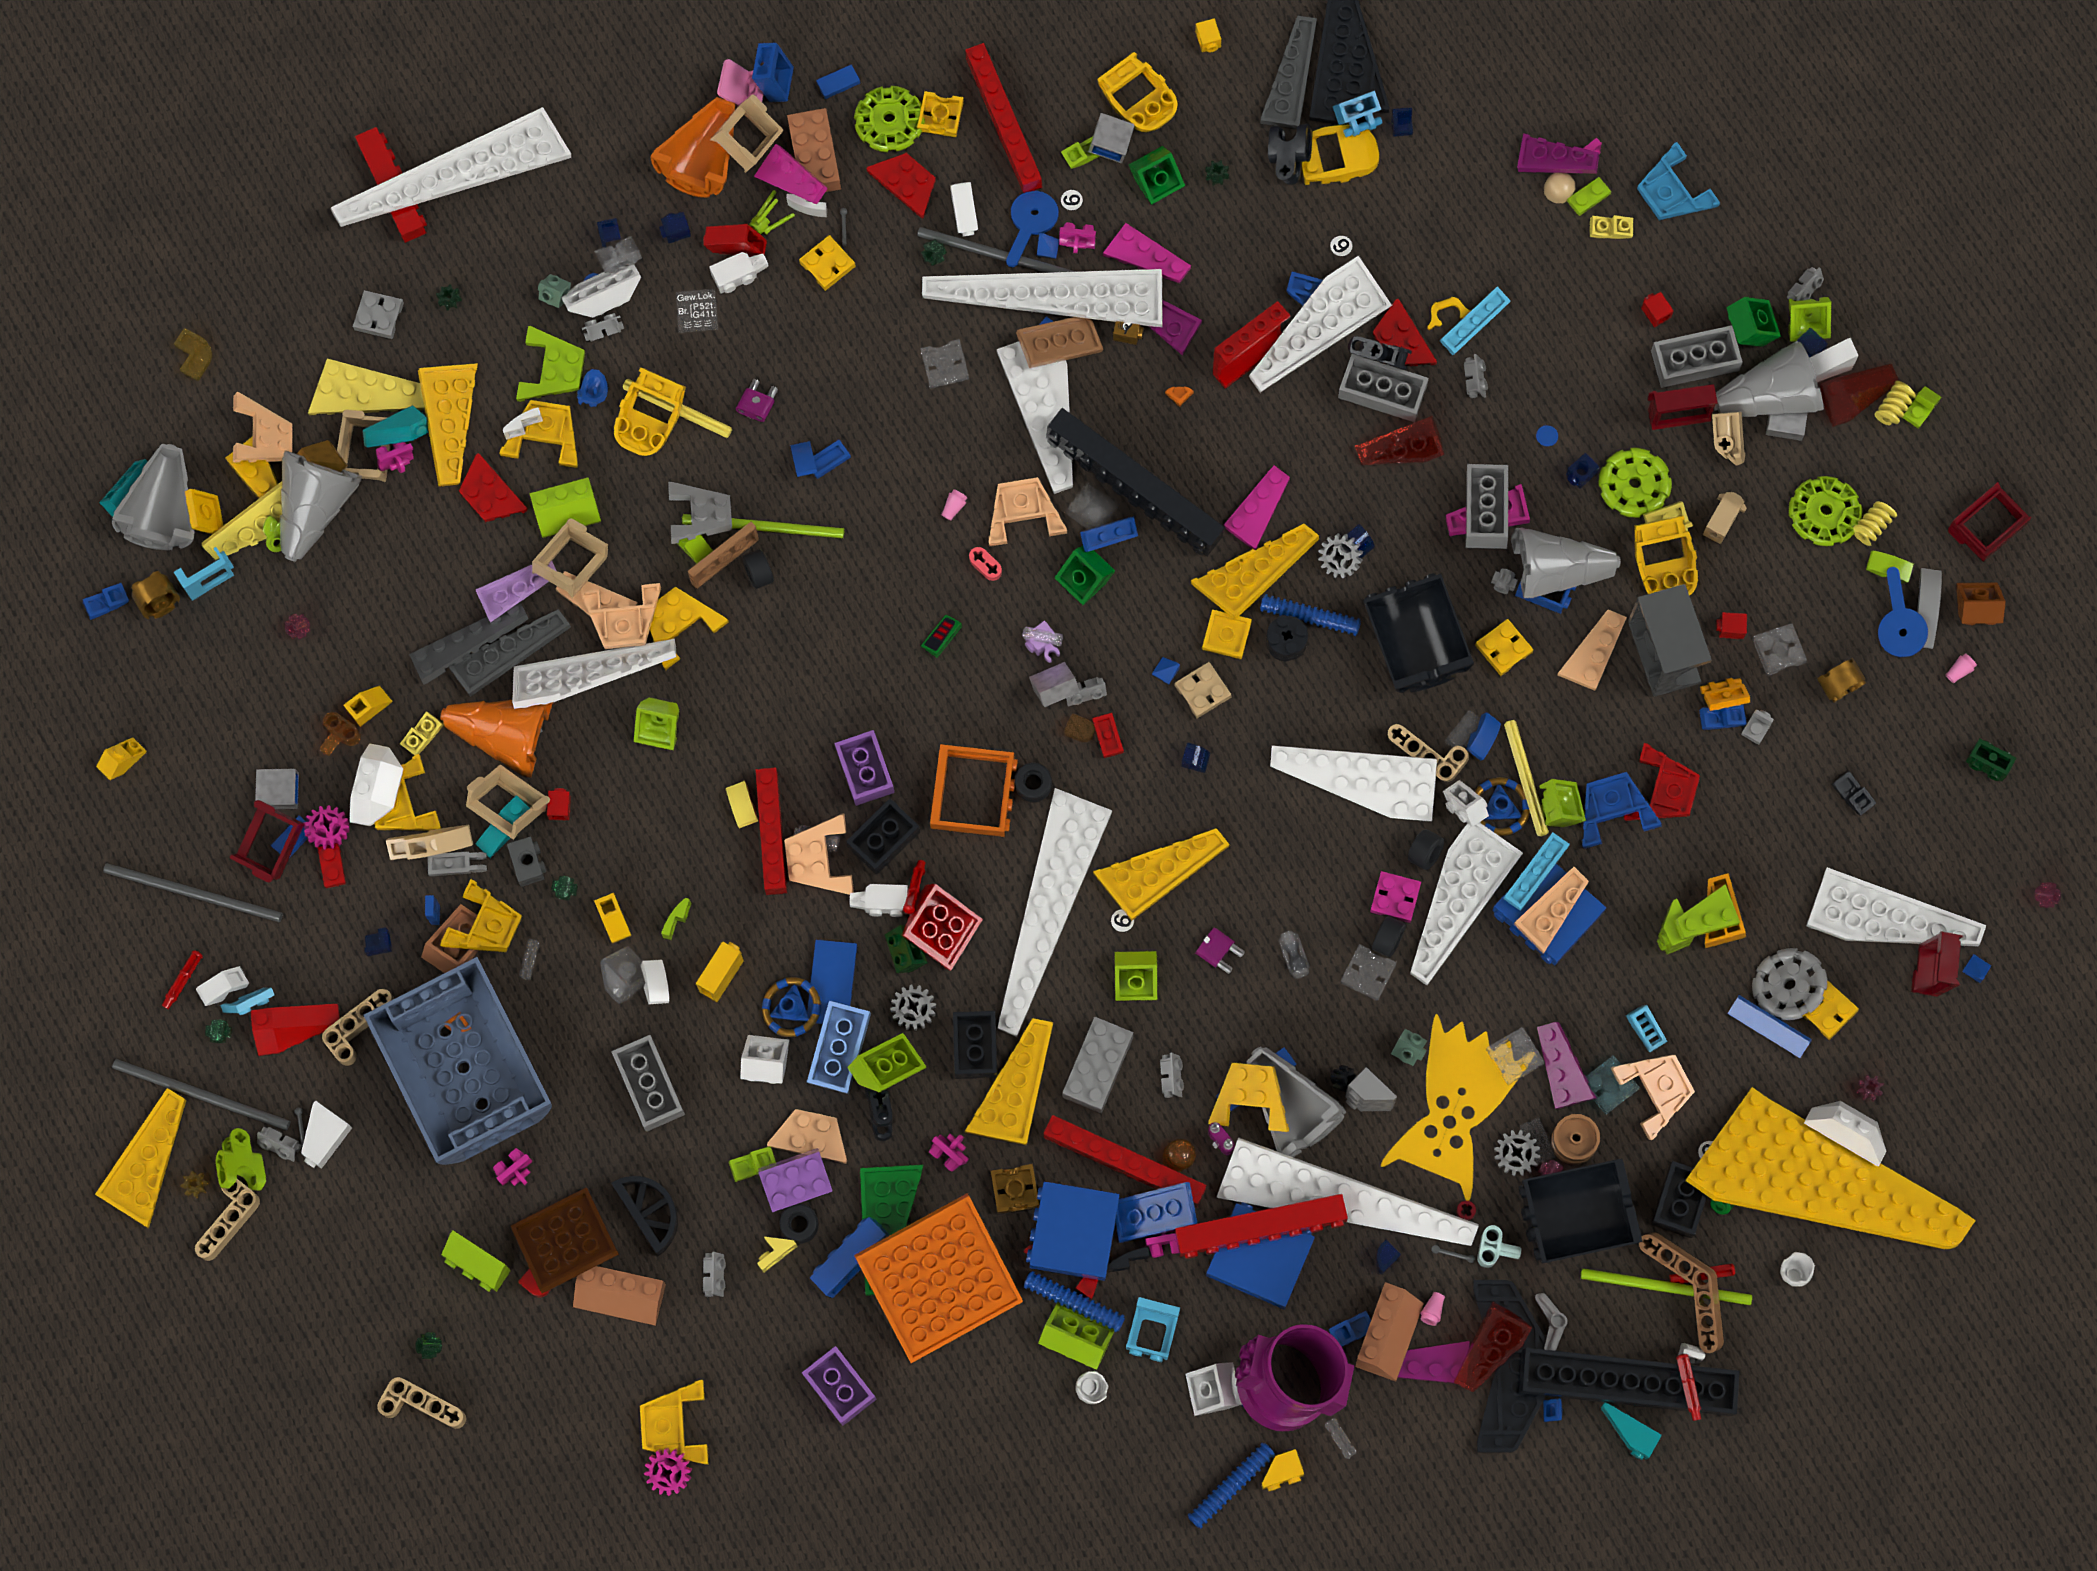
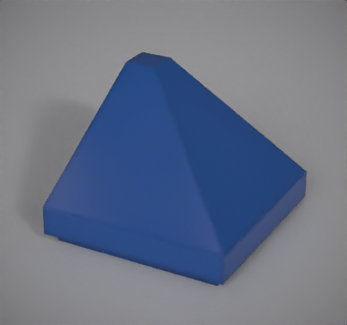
M1039 233L1037 256L1056 259L1059 239Z
M1162 657L1152 675L1170 684L1179 671L1180 664Z
M1973 954L1962 972L1981 983L1991 965Z

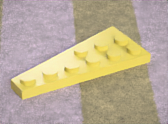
M327 359L308 414L330 415L343 413L344 410L363 411L364 413L395 412L404 410L412 405L418 410H425L420 383Z
M282 481L204 540L202 547L217 560L219 556L214 550L215 547H217L219 552L224 551L226 555L238 552L243 547L254 546L259 541L265 540L267 536L263 532V525L266 518L270 515L278 523L280 522V515H282Z

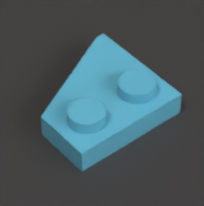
M261 988L239 997V1000L231 1004L226 1002L220 1006L223 1013H239V1015L250 1012V1007L256 1004L261 1006L268 1003V998L274 996L272 988Z

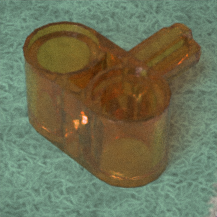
M330 712L324 716L323 724L330 735L320 747L322 753L329 756L340 742L348 746H355L360 742L361 734L351 722L336 712ZM333 720L339 721L337 726L330 727V723ZM350 731H354V736L350 739H347L346 734Z

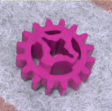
M330 805L327 806L326 810H323L322 806H319L318 812L312 810V816L307 815V822H304V829H306L304 830L305 837H308L309 843L314 842L315 847L321 844L323 849H326L327 845H330L333 849L335 843L341 845V838L347 839V833L350 831L348 826L349 820L345 818V813H339L337 807L331 810Z
M667 1447L663 1453L659 1449L656 1451V1456L652 1454L649 1457L651 1462L645 1464L649 1470L644 1475L650 1476L646 1482L647 1484H654L652 1490L659 1488L660 1495L667 1491V1495L670 1496L673 1490L678 1494L681 1491L680 1487L684 1489L687 1486L685 1481L691 1479L687 1473H690L692 1468L686 1466L690 1460L684 1461L682 1459L685 1455L684 1453L677 1455L676 1448L671 1453ZM658 1462L657 1465H658L659 1469H658V1472L655 1473V1466H656V1463ZM664 1470H671L672 1473L666 1474ZM681 1470V1472H682L681 1478H680V1480L678 1481V1479H679V1477H678V1472Z

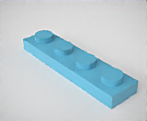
M1497 286L1439 341L1454 355L1511 301Z
M1552 832L1505 895L1504 900L1521 911L1570 844Z

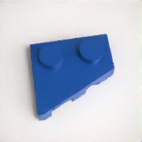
M1292 271L1286 292L1303 307L1323 280Z

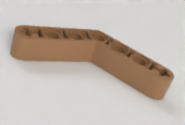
M1652 1232L1643 1235V1242L1639 1243V1247L1644 1253L1693 1284L1698 1338L1702 1351L1713 1353L1721 1349L1724 1339L1716 1272L1660 1234ZM1649 1239H1652V1244H1653L1654 1246H1652V1247L1649 1246V1245H1650V1241H1648ZM1667 1249L1670 1250L1673 1254L1671 1260L1667 1259L1665 1256V1251ZM1684 1261L1690 1264L1691 1269L1689 1272L1683 1268ZM1702 1273L1707 1274L1709 1278L1708 1283H1704L1701 1280ZM1704 1294L1710 1297V1305L1705 1304L1703 1301ZM1706 1316L1712 1318V1326L1707 1325L1705 1321ZM1708 1340L1714 1341L1715 1345L1709 1344Z

